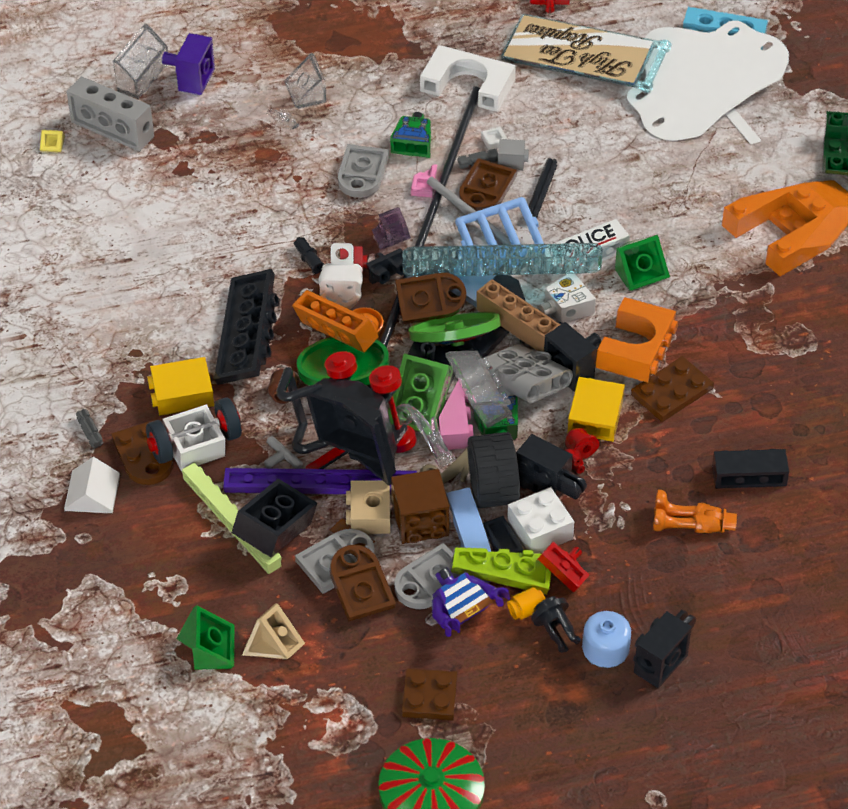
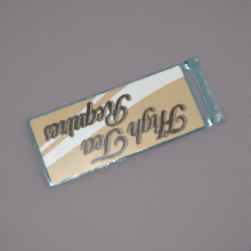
M522 14L501 55V59L634 87L645 93H650L654 86L653 81L666 53L670 51L672 44L668 40L656 41ZM654 48L659 49L646 79L639 81Z

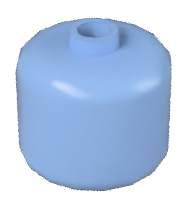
M601 611L590 616L584 625L582 649L585 657L592 664L605 668L618 666L624 662L630 650L632 630L629 622L622 615L613 611Z

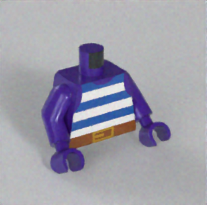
M445 567L435 574L442 587L433 594L432 617L445 629V635L450 637L451 630L454 629L457 633H460V625L487 609L493 603L492 600L495 599L496 605L502 607L504 605L502 598L510 600L509 590L504 587L496 588L474 576H470L466 572L454 578L448 567Z

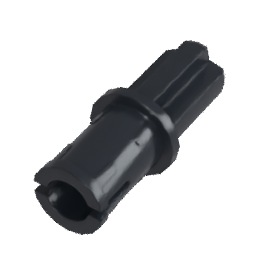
M297 237L294 246L301 254L302 261L309 265L314 274L320 273L324 263L317 256V250L311 247L304 237Z

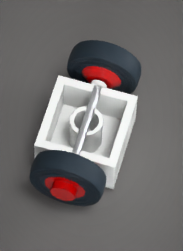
M229 398L215 401V419L206 404L164 418L163 423L160 420L149 422L146 425L147 444L157 462L160 464L165 463L174 457L182 471V469L192 463L198 466L224 457L225 438L230 441L241 437L242 434L240 415L233 402Z

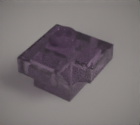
M399 207L379 214L380 223L372 232L380 250L411 239L406 221Z

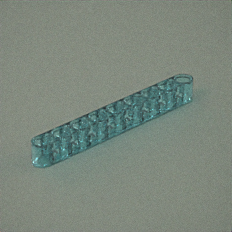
M596 243L408 247L402 253L403 273L409 277L436 273H450L455 276L596 273L602 268L603 249Z

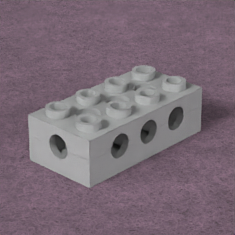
M82 76L66 91L72 123L137 151H141L154 137L151 105Z

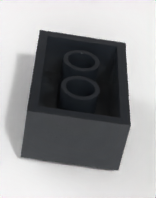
M277 479L238 510L231 533L272 558L311 525L318 503L282 480Z

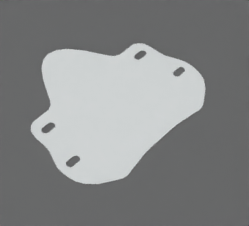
M738 20L729 21L716 31L710 33L676 27L657 28L650 31L644 38L645 40L653 41V46L644 64L646 77L642 82L629 90L627 99L640 113L645 128L657 138L678 141L699 137L719 118L745 99L779 81L789 62V52L779 39L757 32ZM738 27L740 29L734 35H728V32L733 28ZM766 43H773V46L769 49L761 50V47ZM642 91L648 92L642 99H636V96ZM659 118H664L665 121L659 126L654 127L652 125Z

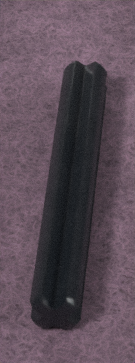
M548 158L528 205L532 216L536 217V219L556 171V159Z

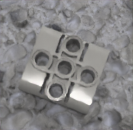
M515 344L483 358L476 368L477 376L496 385L497 391L500 394L507 396L515 395L529 403H534L568 387L573 378L572 370L552 361L551 354L545 351L534 352L520 344Z

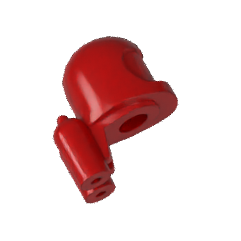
M574 428L565 437V446L567 448L565 451L573 454L572 469L578 474L585 471L582 459L590 457L599 448V440L594 435H589L583 428Z

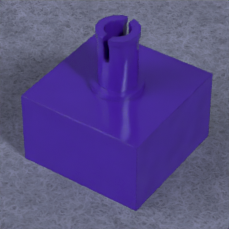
M188 33L178 54L164 52L162 64L176 67L178 91L197 95L203 94L215 70L212 37Z

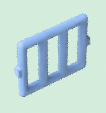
M524 197L458 217L455 220L462 238L461 245L466 247L468 256L487 268L539 252L541 248L545 247L537 228L539 223L536 217L532 216ZM517 207L520 208L535 243L523 248L507 213L508 210ZM499 214L514 251L501 255L486 217ZM477 220L493 258L481 262L465 225Z

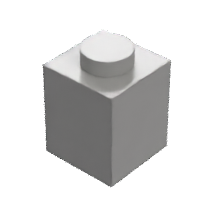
M500 139L498 164L523 171L524 162H528L529 149H525V140Z

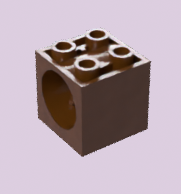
M439 469L391 477L392 509L401 544L417 543L419 541L449 536V503Z

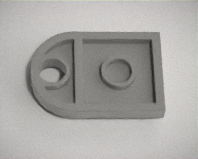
M347 144L338 173V186L340 190L348 196L358 198L374 194L381 185L389 158V149ZM355 185L362 186L360 188H353Z
M344 529L295 555V561L322 594L334 588L329 571L334 554L344 546L364 543L366 548L374 553V543L366 533L360 530ZM352 554L344 556L345 561L348 563H355L357 561V558Z
M444 543L408 564L396 575L395 594L398 600L405 606L413 609L432 607L433 594L442 587L435 574L445 567H448L451 571L453 552ZM451 573L454 578L460 576V574ZM407 589L416 591L413 595H406L403 592Z

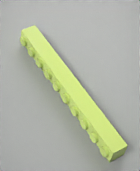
M192 463L182 469L183 479L229 531L232 532L238 512L236 505L229 501L226 494H222L218 485L213 484L211 478L204 474L200 466L198 467L195 463ZM234 535L268 574L281 567L282 558L279 553L270 558Z

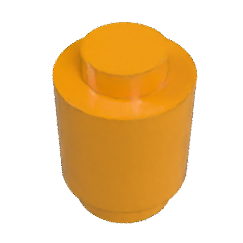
M532 587L512 596L511 600L507 601V607L513 619H525L534 613L535 606L545 600V596L541 590Z

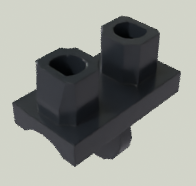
M401 248L386 255L378 252L375 254V260L366 263L371 284L377 282L384 284L389 282L390 276L394 274L402 276L408 273V265L405 261L404 251Z

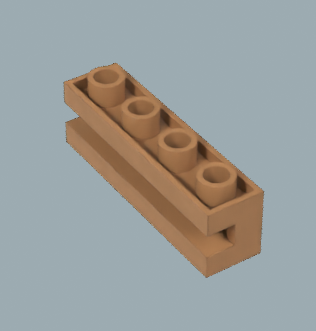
M493 279L477 291V310L479 312L498 313L501 327L537 351H544L545 335L560 326L559 323Z

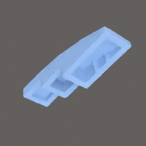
M470 487L447 492L446 496L453 515V524L460 539V548H486L488 552H491Z

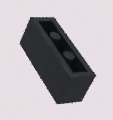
M786 449L714 451L712 471L715 489L787 486L789 466Z

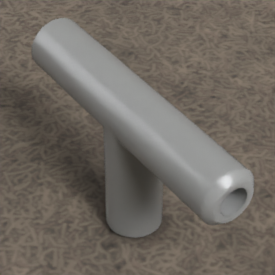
M270 436L267 439V444L277 452L264 461L267 468H272L283 459L295 469H300L303 466V462L275 437Z

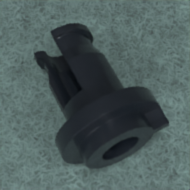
M552 596L535 606L531 620L535 626L544 625L551 639L558 645V651L564 653L569 651V648L556 628L558 625L561 624L571 642H575L577 645L581 639L579 636H576L574 627L565 614L569 607L567 600Z

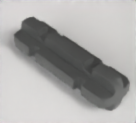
M490 149L487 153L486 151L469 154V157L463 155L457 158L459 168L464 169L469 168V165L473 167L477 158L490 162L498 161L497 149Z
M82 409L77 411V420L81 424V428L91 447L97 448L102 446L103 438L98 433V429L88 410Z

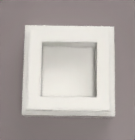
M501 127L481 132V138L488 150L499 148V140L507 139Z

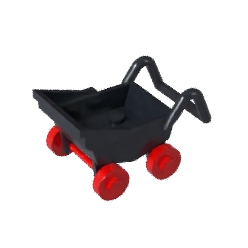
M341 351L330 355L325 361L326 372L330 378H323L314 385L298 389L292 369L286 367L280 378L276 394L282 401H292L298 422L292 441L293 450L299 454H308L327 446H332L349 452L350 459L360 462L387 485H390L391 477L396 473L393 460L395 453L409 451L417 442L414 429L408 425H400L393 399V394L402 383L399 369L390 365L376 368L369 376L371 388H369L362 382L350 380L357 370L356 359L352 353ZM303 397L307 398L318 437L317 441L302 445L308 423L300 399ZM387 403H389V407H390V411H391V415H392V419H393V423H394L392 426H391L389 414H388L387 407H386V404H387Z

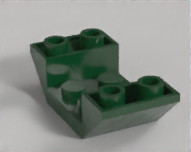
M826 111L822 174L848 176V113Z

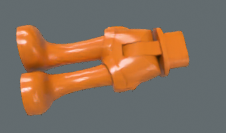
M657 490L653 531H662L667 528L694 529L696 533H724V530H736L737 514L728 513L727 509H723L722 513L721 508L705 503H698L697 506L675 505L668 502L667 494L664 490Z

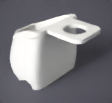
M333 243L331 245V263L323 265L318 279L320 296L349 310L361 298L362 267L353 262L352 244ZM344 248L348 251L349 256L346 259H339L336 256V251Z

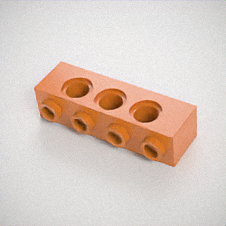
M306 290L292 305L303 324L363 353L379 337L369 318L309 290Z

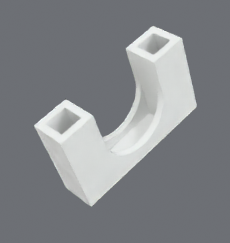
M438 45L420 75V91L440 96L452 78L459 75H474L484 81L478 94V107L498 112L515 82L516 65Z

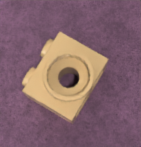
M382 480L351 481V491H346V505H351V510H346V525H351V529L360 530L366 534H390V485H387Z

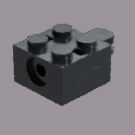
M531 434L517 450L516 456L521 487L535 493L551 487L558 498L565 494L575 500L587 488L585 480L571 472L573 454L534 434Z
M683 609L676 616L666 611L661 618L657 617L652 622L650 630L646 634H641L635 642L636 654L633 658L635 662L633 673L659 689L688 656L691 630L695 625L696 617L691 614L688 615V612Z

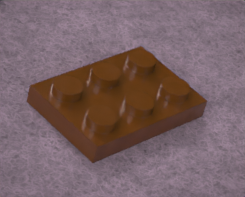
M681 356L658 371L656 375H652L648 382L643 381L631 389V396L657 419L664 422L711 391L714 387V382L686 358Z

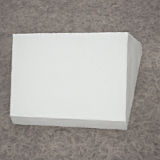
M95 457L72 470L64 507L65 511L113 514L120 473Z

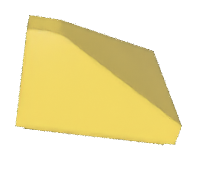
M41 130L40 151L61 152L65 139L64 132Z

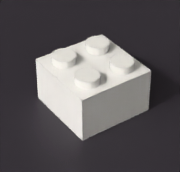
M551 487L508 504L507 522L525 550H533V553L539 554L544 552L553 541L560 545L573 540L574 520Z

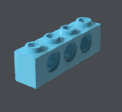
M688 7L683 28L710 33L716 31L729 21L738 20L755 31L766 34L768 20ZM735 27L728 32V35L732 36L740 29Z

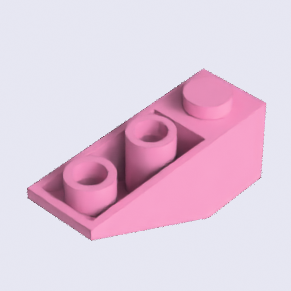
M462 379L457 381L439 416L441 450L465 449L468 446V438L473 436V425H468V420H471L470 406L465 405L468 402V389H463Z

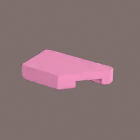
M436 164L432 165L431 169L414 175L411 196L432 198L434 189L427 184V180L430 177L436 179Z

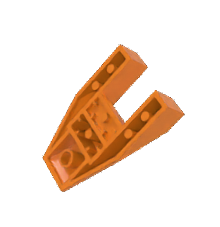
M835 180L806 182L742 197L724 207L722 226L735 238L767 220H770L786 235L768 245L765 263L781 277L829 249L848 226V191Z

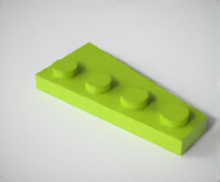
M455 547L450 571L460 575L466 572L470 576L481 580L524 590L534 587L546 595L549 590L551 571L538 560L541 554L533 553V550L511 553L509 549L488 552L486 548Z

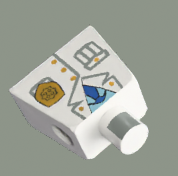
M572 271L545 289V302L538 305V310L545 315L554 314L559 322L564 323L595 314L596 298Z

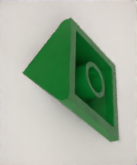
M658 235L629 241L616 249L615 271L629 291L670 277Z
M196 605L193 607L176 638L193 650L194 669H231L234 667L235 625Z

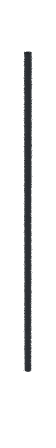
M478 86L473 87L439 182L445 187L478 100L480 90ZM436 190L410 257L408 273L404 274L403 279L413 277L442 198V195ZM396 295L380 342L386 348L400 313L398 295Z

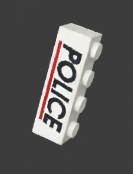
M614 219L541 248L539 250V265L551 281H554L572 271L577 272L616 256V249L629 242L630 235L617 219Z

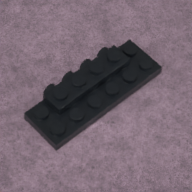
M272 269L231 278L214 380L217 385L259 376L261 365H266L267 358L271 357L269 341L274 339L272 324L277 321L274 309L279 306L278 295L273 292L275 273Z

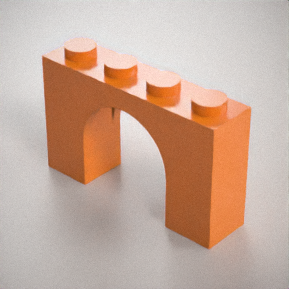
M624 297L617 311L615 328L640 334L649 341L641 344H631L604 337L597 349L596 368L648 382L652 374L656 375L659 361H662L665 355V347H669L672 334L676 333L678 321L675 320L676 311Z

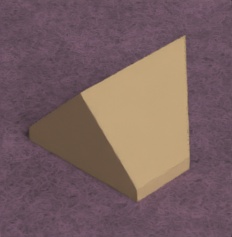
M276 603L257 619L242 655L288 659L305 642L278 603Z

